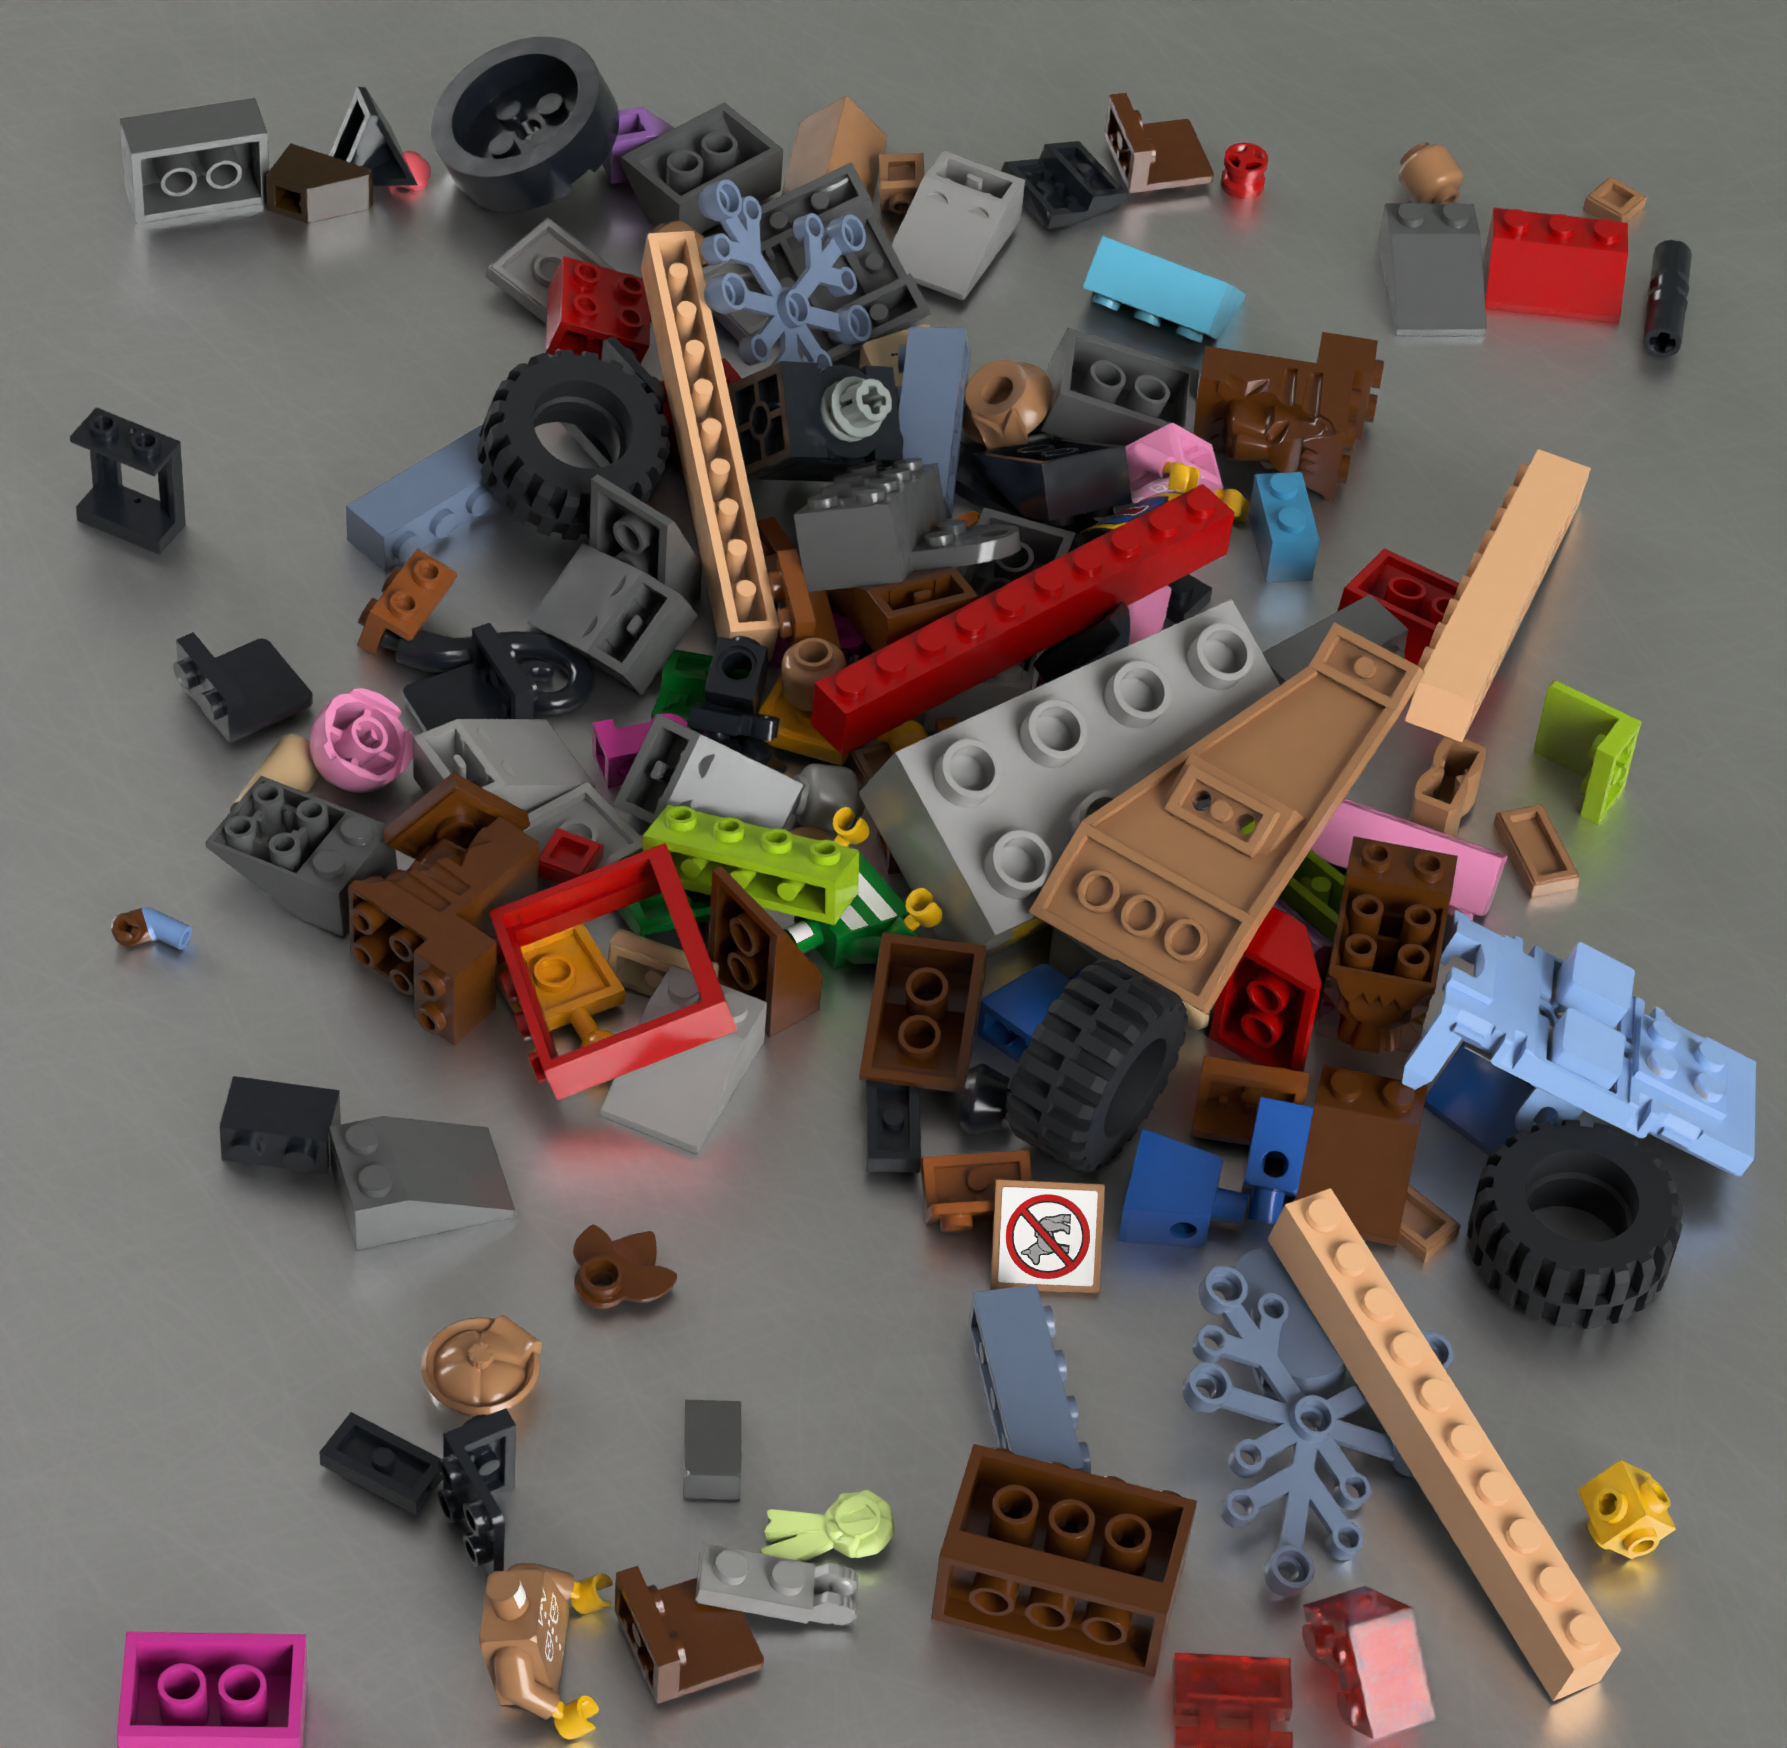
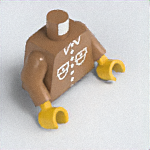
M518 1563L509 1567L507 1571H494L487 1577L479 1644L500 1705H518L544 1720L551 1716L554 1717L555 1727L559 1734L568 1740L578 1738L595 1729V1725L586 1719L597 1714L599 1708L592 1698L585 1695L567 1704L559 1700V1686L570 1609L567 1600L570 1598L573 1607L580 1614H589L611 1606L612 1603L603 1601L596 1591L613 1585V1581L608 1575L599 1573L579 1581H574L573 1574L542 1564Z

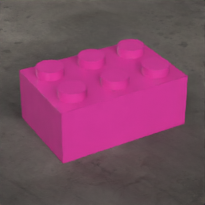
M126 1632L117 1725L118 1748H303L308 1677L306 1634Z

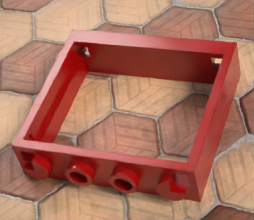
M666 843L489 911L497 934L491 937L496 941V961L498 964L506 961L509 971L500 974L504 988L511 1004L520 1001L523 1010L514 1014L518 1029L524 1043L533 1041L536 1052L528 1054L529 1061L538 1083L541 1084L548 1081L557 1100L737 1031ZM662 893L702 1001L559 1056L521 947Z

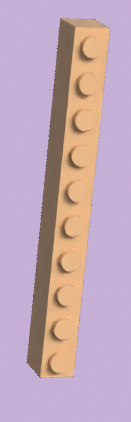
M694 231L648 233L641 272L717 638L732 639L736 636H744L754 639L760 645L767 646L768 660L771 661L779 632V624L712 312L704 299L706 284Z
M1537 449L1530 465L1521 463L1513 485L1510 484L1502 507H1498L1490 529L1486 530L1478 552H1475L1472 557L1467 574L1463 575L1454 599L1451 598L1448 603L1442 623L1438 622L1429 647L1426 646L1418 666L1425 673L1408 700L1411 703L1405 719L1406 722L1454 740L1463 741L1573 519L1591 470L1590 467Z
M1330 1188L1285 1204L1267 1240L1552 1701L1600 1682L1620 1653L1621 1648L1334 1192Z

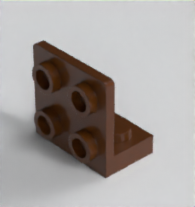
M1127 93L1109 95L1104 137L1129 194L1213 182L1214 172L1189 119L1143 124L1140 111L1133 109Z
M635 1566L616 1572L614 1611L656 1704L759 1671L763 1668L764 1657L742 1611L697 1603L698 1601H695L697 1578L660 1590L654 1584L647 1586L639 1567Z

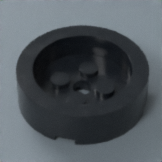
M530 37L506 43L486 52L457 74L444 90L436 105L431 123V137L437 154L459 190L472 198L476 205L500 212L525 211L547 205L574 191L571 186L572 183L589 169L595 173L612 150L617 138L620 121L619 110L616 100L594 60L583 48L561 38ZM535 132V133L531 136V139L525 140V138H526L528 135H530L531 133Z

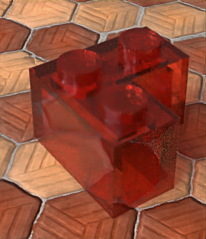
M1367 1586L1303 1605L1307 1622L1302 1627L1305 1647L1312 1658L1338 1672L1341 1691L1337 1693V1705L1343 1721L1350 1728L1371 1739H1375L1436 1719L1412 1607Z

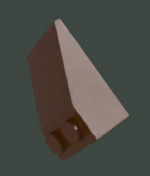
M722 866L713 869L708 954L711 961L719 964L717 978L721 985L767 1002L765 1034L770 1038L820 1009L821 985L823 983L821 972L818 966L802 953L789 935Z
M882 932L859 1080H873L895 1085L963 1093L971 1063L985 981V945Z
M1323 1064L1295 1201L1331 1188L1363 1240L1397 1247L1428 1085H1423L1414 1090L1402 1084V1080Z

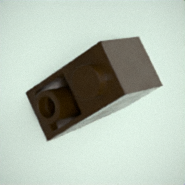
M290 143L266 174L267 210L308 224L369 210L373 205V170Z

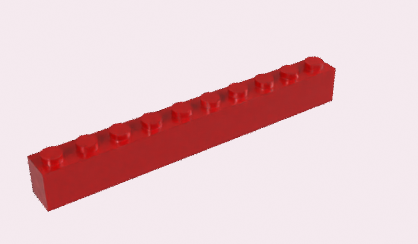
M1204 484L1185 492L816 682L811 725L841 756L1100 621L1103 614L1120 602L1124 601L1129 606L1226 555L1235 512Z

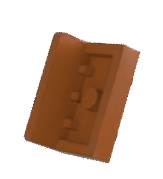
M416 549L402 569L396 566L389 574L382 587L381 592L383 594L379 600L372 598L362 611L358 623L364 626L357 646L374 655L380 648L383 635L387 629L405 640L411 641L454 584L457 573L431 556Z
M797 549L777 551L776 571L769 572L768 577L773 601H777L778 605L777 619L781 638L787 639L789 648L793 644L807 638H820L831 642L841 650L826 590L808 592Z
M1204 1056L1191 1134L1198 1138L1250 1146L1256 1108L1260 1097L1304 1105L1309 1073L1294 1071L1284 1067H1270L1239 1062L1229 1058L1220 1059Z
M1029 1150L922 1157L920 1168L926 1225L940 1224L941 1231L956 1232L972 1229L973 1221L994 1220L995 1179L1032 1181Z

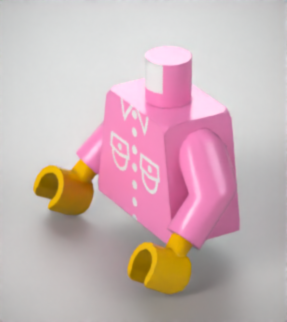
M1170 423L1125 446L1133 503L1162 492L1185 493L1204 484L1235 512L1233 522L1243 523L1245 521L1249 502L1235 489L1223 490L1212 444L1175 423Z

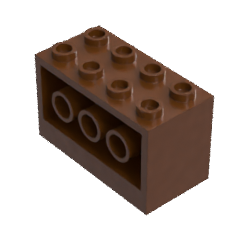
M973 1444L939 1555L931 1619L1155 1677L1185 1565L1197 1501L1182 1497L1173 1491H1157L1126 1483L1115 1476H1098L1071 1469L1060 1462H1043L1016 1455L1005 1448H989Z

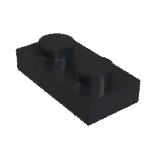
M866 1080V1172L920 1173L921 1128L919 1087Z
M350 1412L319 1452L321 1466L415 1515L442 1481L438 1468V1460L441 1458Z

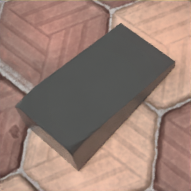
M685 1400L683 1498L740 1500L742 1462L741 1401Z

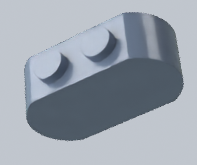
M1272 1246L1258 1247L1245 1253L1233 1267L1243 1275L1248 1286L1247 1296L1241 1304L1252 1318V1308L1264 1294L1275 1293L1283 1297L1289 1306V1315L1281 1327L1278 1358L1304 1396L1316 1395L1328 1400L1337 1395L1343 1386L1347 1368ZM1263 1306L1268 1316L1277 1318V1314L1272 1308ZM1249 1366L1262 1396L1280 1401L1258 1368Z

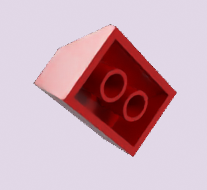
M1493 208L1485 246V308L1619 323L1628 259V223L1608 219L1573 217L1564 214L1555 215L1519 209Z
M1384 548L1344 587L1337 612L1370 594L1409 629L1404 659L1418 666L1425 647L1430 645L1438 622L1442 623L1450 599H1454L1459 582Z
M1275 907L1271 908L1215 1002L1209 1034L1211 1040L1252 1064L1284 1067L1304 1072L1322 985L1306 925L1297 921L1287 912L1280 911Z

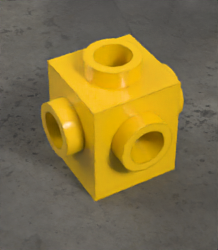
M1619 1460L1577 1490L1590 1518L1587 1522L1588 1530L1595 1542L1605 1550L1611 1549L1633 1559L1653 1551L1659 1545V1540L1676 1530L1667 1510L1670 1507V1500L1662 1486L1652 1478L1650 1473L1623 1460Z

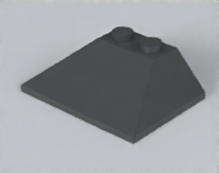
M852 162L760 206L762 211L761 220L759 221L761 254L782 287L792 288L806 269L804 244H801L796 239L793 232V223L797 217L814 213L821 219L825 230L833 219L852 214L864 226L866 233L864 247L860 251L840 255L832 266L837 269L849 267L854 272L857 280L856 291L853 294L836 298L830 293L828 287L818 285L808 298L810 306L835 313L845 307L860 305L870 316L872 324L870 337L866 341L852 345L837 342L832 337L831 332L808 327L821 349L829 354L832 362L861 349L865 342L890 335L931 315L930 309L911 273L906 274L875 215L871 198ZM824 233L823 237L821 238L822 246L825 244ZM798 346V354L802 359L804 354Z

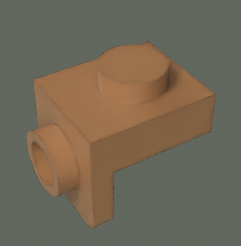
M924 153L879 154L881 211L891 210L899 214L907 213L925 175Z

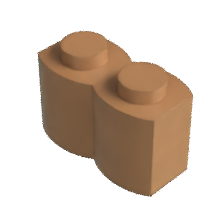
M1445 737L1436 747L1431 768L1425 771L1417 781L1408 820L1456 837L1461 817L1471 810L1477 797L1486 758L1485 746L1465 738L1460 742Z

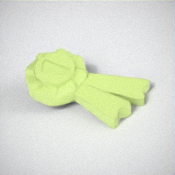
M863 1490L862 1492L841 1494L838 1500L826 1511L825 1515L776 1509L767 1510L769 1524L765 1527L764 1531L766 1541L778 1543L766 1546L760 1552L765 1555L806 1562L832 1548L850 1558L877 1554L885 1548L895 1534L891 1506L889 1502L883 1500L872 1491Z

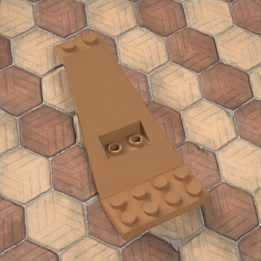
M1334 622L1308 667L1082 820L1031 906L1029 913L1108 959L1121 961L1175 992L1181 997L1182 1001L1208 1015L1261 923L1400 716L1425 672L1414 663ZM1210 795L1212 802L1209 808L1198 811L1197 805L1199 800L1204 796ZM1248 819H1254L1255 827L1253 831L1246 835L1241 834L1242 824Z

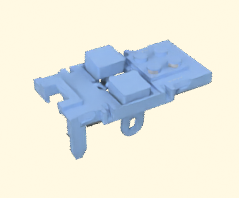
M1457 910L1453 912L1445 927L1440 958L1441 964L1446 966L1452 956L1455 955L1473 964L1474 974L1471 976L1452 967L1446 975L1445 983L1442 986L1444 991L1443 1005L1426 1031L1423 1029V1035L1406 1058L1402 1084L1416 1090L1433 1081L1460 1040L1465 1041V1049L1485 1058L1494 1066L1530 1083L1534 1087L1520 1104L1515 1114V1127L1518 1132L1525 1130L1530 1134L1532 1126L1537 1125L1533 1119L1545 1107H1551L1557 1111L1556 1116L1551 1121L1552 1126H1561L1564 1120H1577L1581 1113L1586 1111L1638 1138H1645L1649 1133L1733 1176H1742L1754 1160L1756 1061L1707 1036L1703 1038L1673 1023L1671 1018L1665 1016V1011L1658 1007H1655L1649 1016L1644 1014L1645 1001L1632 996L1635 976L1634 969L1582 942L1577 943L1565 961L1545 952L1537 946H1534L1527 955L1523 953L1524 940L1516 935L1513 938L1507 935L1503 937L1471 921L1469 916ZM1614 1084L1613 1092L1609 1091Z

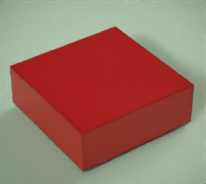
M557 828L539 855V876L561 884L592 872L603 858L604 845Z

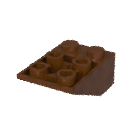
M953 567L913 571L901 583L826 590L874 652L978 599L977 593L960 572Z

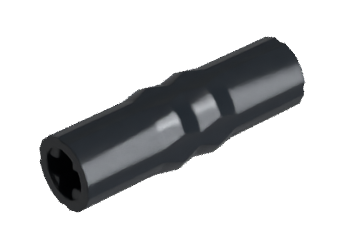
M1663 241L1656 246L1653 254L1651 278L1647 292L1648 300L1645 308L1646 319L1643 345L1648 353L1654 356H1672L1680 350L1682 344L1685 312L1688 304L1687 296L1689 292L1692 253L1690 248L1681 241Z

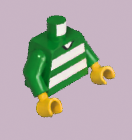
M849 807L838 810L833 817L832 823L834 830L838 833L834 842L846 847L849 844L862 843L869 835L868 823L863 818L856 822L854 828L846 831L847 826L853 821L855 815ZM859 852L858 894L837 923L831 925L794 916L795 924L783 930L802 953L815 948L831 967L841 969L853 964H877L882 932L916 937L918 935L917 928L920 925L930 928L940 923L942 920V909L935 902H932L934 897L925 888H918L912 891L905 903Z

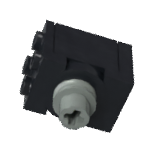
M780 361L729 384L730 401L747 479L834 482V477L847 473L846 468L861 463H875L876 470L890 467L893 465V462L903 459V436L900 432L897 406L898 389L895 385L893 367L863 366L857 369L840 364L821 369L818 368V363Z

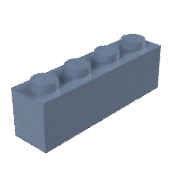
M909 327L907 345L901 344L898 350L899 373H903L902 386H896L898 389L897 406L900 432L903 436V459L921 458L922 465L938 463L946 519H952L965 407V389L968 381L971 349L965 328Z
M482 425L346 506L347 541L383 571H387L401 561L408 560L416 549L421 550L437 539L448 536L455 528L475 516L484 514L491 506L495 505L497 501L492 496L495 487H487L481 475L483 464L478 461L477 446L481 439L479 433Z
M1028 1285L972 1292L968 1326L998 1447L1010 1450L1016 1455L1043 1462H1060L1071 1469L1091 1473L1088 1445L1085 1441L1078 1442L1075 1432L1079 1425L1076 1399L1073 1395L1066 1396L1063 1383H1066L1067 1380L1065 1357L1062 1350L1054 1351L1051 1340L1055 1336L1053 1311L1050 1305H1042L1038 1286Z

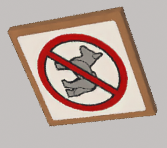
M995 1179L990 1288L1004 1289L1037 1285L1039 1291L1100 1294L1105 1184Z

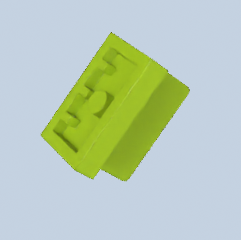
M1553 680L1547 688L1534 752L1584 777L1579 793L1585 796L1580 816L1598 825L1625 789L1642 721L1557 680Z

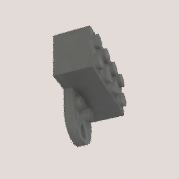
M921 458L898 460L893 462V468L876 470L875 463H861L846 468L847 473L834 477V483L822 487L819 495L808 498V503L793 514L802 570L808 592L901 583L913 571L980 564L1013 555L1021 550L1019 529L1014 525L993 524L966 527L965 520L947 521L938 463L922 465Z

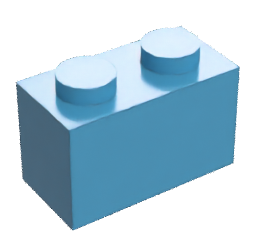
M1302 472L1255 474L1248 515L1265 583L1312 580L1320 539Z

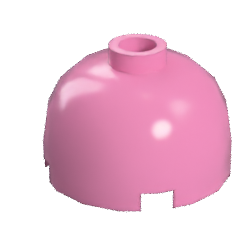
M363 688L353 689L348 694H339L319 712L310 730L309 751L316 769L326 781L336 788L352 793L374 792L385 787L407 770L413 758V735L411 729L405 732L403 724L398 719L402 712L396 704L382 694Z

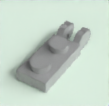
M703 1543L698 1559L695 1601H698L697 1603L805 1624L808 1621L843 1626L844 1624L849 1625L850 1622H854V1619H857V1604L851 1597L846 1596H850L852 1593L855 1594V1590H858L859 1575H856L857 1571H853L852 1568H847V1566L840 1567L838 1564L827 1563L815 1567V1564Z

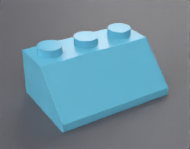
M1102 236L1082 287L1095 293L1092 301L1115 311H1118L1121 303L1137 309L1134 318L1157 327L1160 326L1162 319L1178 325L1176 334L1199 343L1202 342L1204 335L1218 339L1246 295L1245 292L1227 282Z

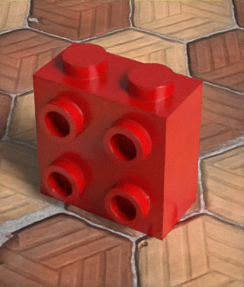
M563 256L548 287L546 353L554 355L556 350H573V355L582 356L584 351L599 354L598 359L602 360L603 341L615 337L625 348L633 351L638 362L641 364L650 347L651 321L643 278Z

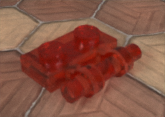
M1194 1653L1174 1654L1172 1664L1173 1715L1197 1716V1727H1174V1748H1293L1292 1732L1270 1731V1720L1290 1721L1293 1709L1291 1658ZM1217 1717L1249 1719V1730L1217 1728Z

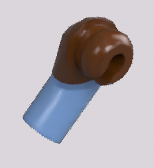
M144 907L117 915L111 923V932L115 940L121 945L132 947L160 940L182 950L190 941L192 927L153 908Z

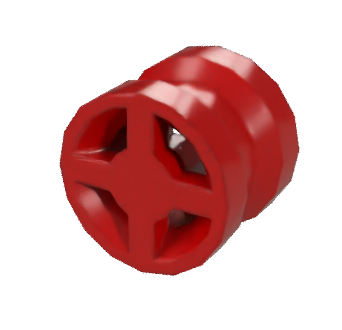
M1236 143L1229 146L1224 156L1223 164L1225 169L1222 171L1220 183L1222 189L1228 195L1241 199L1254 198L1260 195L1264 190V172L1267 170L1269 158L1266 151L1252 143Z

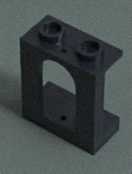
M96 407L70 436L71 443L90 450L93 488L76 506L77 521L160 555L186 525L181 442ZM121 463L154 477L158 473L160 501L123 486Z

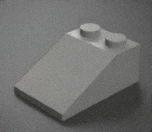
M671 965L648 1001L638 1025L702 1001L693 974ZM720 984L737 1031L614 1078L600 1109V1116L697 1154L764 1043L767 1002Z

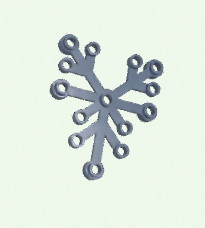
M727 179L709 184L704 188L698 199L700 211L706 218L720 222L730 237L729 239L725 234L719 233L704 238L701 244V251L705 261L710 265L731 261L748 266L765 294L747 290L743 279L734 272L712 278L704 289L705 302L712 311L728 314L738 310H745L769 317L756 335L743 338L740 341L739 354L745 364L752 366L766 362L770 357V349L780 337V353L771 365L780 361L818 363V368L821 369L832 366L829 354L821 349L808 327L831 332L832 337L837 342L845 345L863 342L870 337L872 331L871 319L862 306L852 305L839 309L835 313L812 307L808 301V298L818 285L828 287L830 293L836 298L853 294L856 291L857 280L854 272L849 267L838 269L832 267L840 255L860 251L865 245V229L862 222L855 215L849 214L833 219L825 230L821 219L814 213L797 217L793 223V232L796 239L801 244H804L806 269L792 288L782 287L761 254L759 221L761 220L762 211L759 202L752 196L741 198L737 186ZM824 233L825 244L822 246L821 238L823 237ZM798 346L804 354L802 359L798 354Z
M1217 1266L1210 1270L1200 1283L1198 1288L1199 1299L1207 1312L1214 1315H1222L1235 1336L1227 1334L1224 1329L1217 1325H1206L1198 1332L1192 1341V1351L1200 1361L1205 1363L1195 1366L1185 1378L1182 1384V1394L1186 1404L1197 1412L1211 1413L1222 1408L1279 1426L1255 1440H1241L1232 1449L1228 1456V1464L1232 1472L1239 1477L1251 1478L1255 1476L1265 1465L1266 1460L1293 1446L1290 1466L1247 1490H1233L1221 1503L1220 1514L1224 1522L1229 1526L1243 1528L1254 1519L1258 1510L1286 1495L1278 1549L1265 1563L1264 1578L1267 1586L1274 1593L1287 1597L1295 1596L1312 1581L1315 1573L1314 1563L1310 1555L1303 1550L1309 1505L1328 1532L1325 1545L1332 1557L1341 1561L1350 1560L1364 1545V1535L1361 1529L1354 1523L1349 1522L1340 1507L1349 1511L1359 1509L1370 1497L1371 1485L1364 1475L1356 1472L1339 1445L1392 1461L1395 1470L1399 1474L1414 1478L1388 1435L1340 1420L1369 1404L1357 1384L1328 1400L1316 1395L1304 1396L1277 1356L1281 1327L1289 1315V1306L1286 1300L1275 1293L1264 1294L1253 1306L1251 1318L1241 1304L1248 1292L1245 1278L1232 1267ZM1213 1290L1221 1292L1225 1300L1219 1298ZM1263 1306L1272 1308L1276 1312L1277 1318L1268 1316ZM1434 1331L1422 1332L1446 1370L1451 1365L1454 1357L1450 1342L1440 1333ZM1204 1338L1213 1340L1218 1350L1208 1348L1204 1343ZM1221 1357L1258 1368L1280 1401L1232 1387L1228 1373L1221 1366L1214 1363L1219 1361ZM1197 1386L1207 1390L1210 1398L1202 1395L1198 1391ZM1301 1419L1309 1421L1314 1431L1306 1427ZM1240 1452L1248 1453L1253 1458L1254 1465L1245 1463L1240 1456ZM1316 1455L1336 1483L1333 1487V1497L1314 1471ZM1345 1485L1353 1486L1358 1491L1359 1498L1349 1495ZM1232 1502H1238L1243 1505L1247 1515L1238 1514L1234 1510ZM1338 1534L1346 1536L1350 1540L1352 1548L1343 1546L1338 1539ZM1278 1569L1287 1571L1291 1576L1292 1582L1283 1578Z

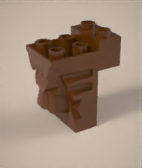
M1322 332L1317 363L1205 346L1196 401L1194 435L1212 444L1213 451L1225 449V456L1230 461H1260L1266 470L1275 468L1283 473L1302 472L1307 488L1316 491L1324 500L1334 501L1337 483L1346 484L1350 456L1342 455L1343 451H1351L1353 449L1354 439L1361 440L1364 421L1372 423L1374 421L1378 395L1370 394L1371 387L1380 389L1384 361L1375 359L1378 340Z
M498 817L487 828L483 827L477 833L468 849L448 839H440L433 846H425L406 871L396 869L386 879L380 876H371L363 881L354 880L348 885L350 954L363 967L374 969L392 981L394 986L403 994L414 996L415 1019L428 1033L438 1034L452 1045H456L496 1009V941L491 937L497 934L489 911L539 892V842L505 819Z
M1353 836L1315 1035L1338 1039L1344 1044L1351 1045L1354 1050L1381 1054L1383 1051L1410 1053L1422 1036L1426 1013L1436 989L1457 855Z

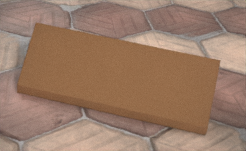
M847 95L841 97L799 123L781 196L852 162L873 202L879 177V154H884L887 135Z

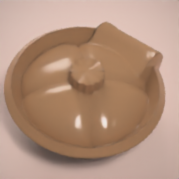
M998 360L981 367L970 378L965 389L962 425L965 433L974 441L985 444L987 450L1028 444V434L1041 423L1051 405L1053 391L1049 377L1039 367L1025 362Z
M505 1315L498 1316L495 1319L487 1317L463 1319L444 1327L429 1341L421 1359L422 1378L429 1392L443 1405L470 1417L482 1414L490 1415L502 1409H509L515 1406L531 1392L539 1375V1354L542 1349V1343Z

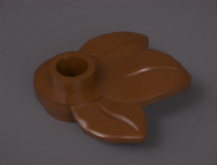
M591 1225L575 1241L573 1256L579 1269L574 1277V1291L579 1300L590 1307L610 1308L618 1305L623 1300L638 1303L654 1301L667 1294L677 1281V1273L665 1267L655 1266L657 1246L655 1235L651 1231L628 1235L612 1241L601 1228ZM597 1284H605V1285H607V1286L601 1287V1286H596V1285H597Z

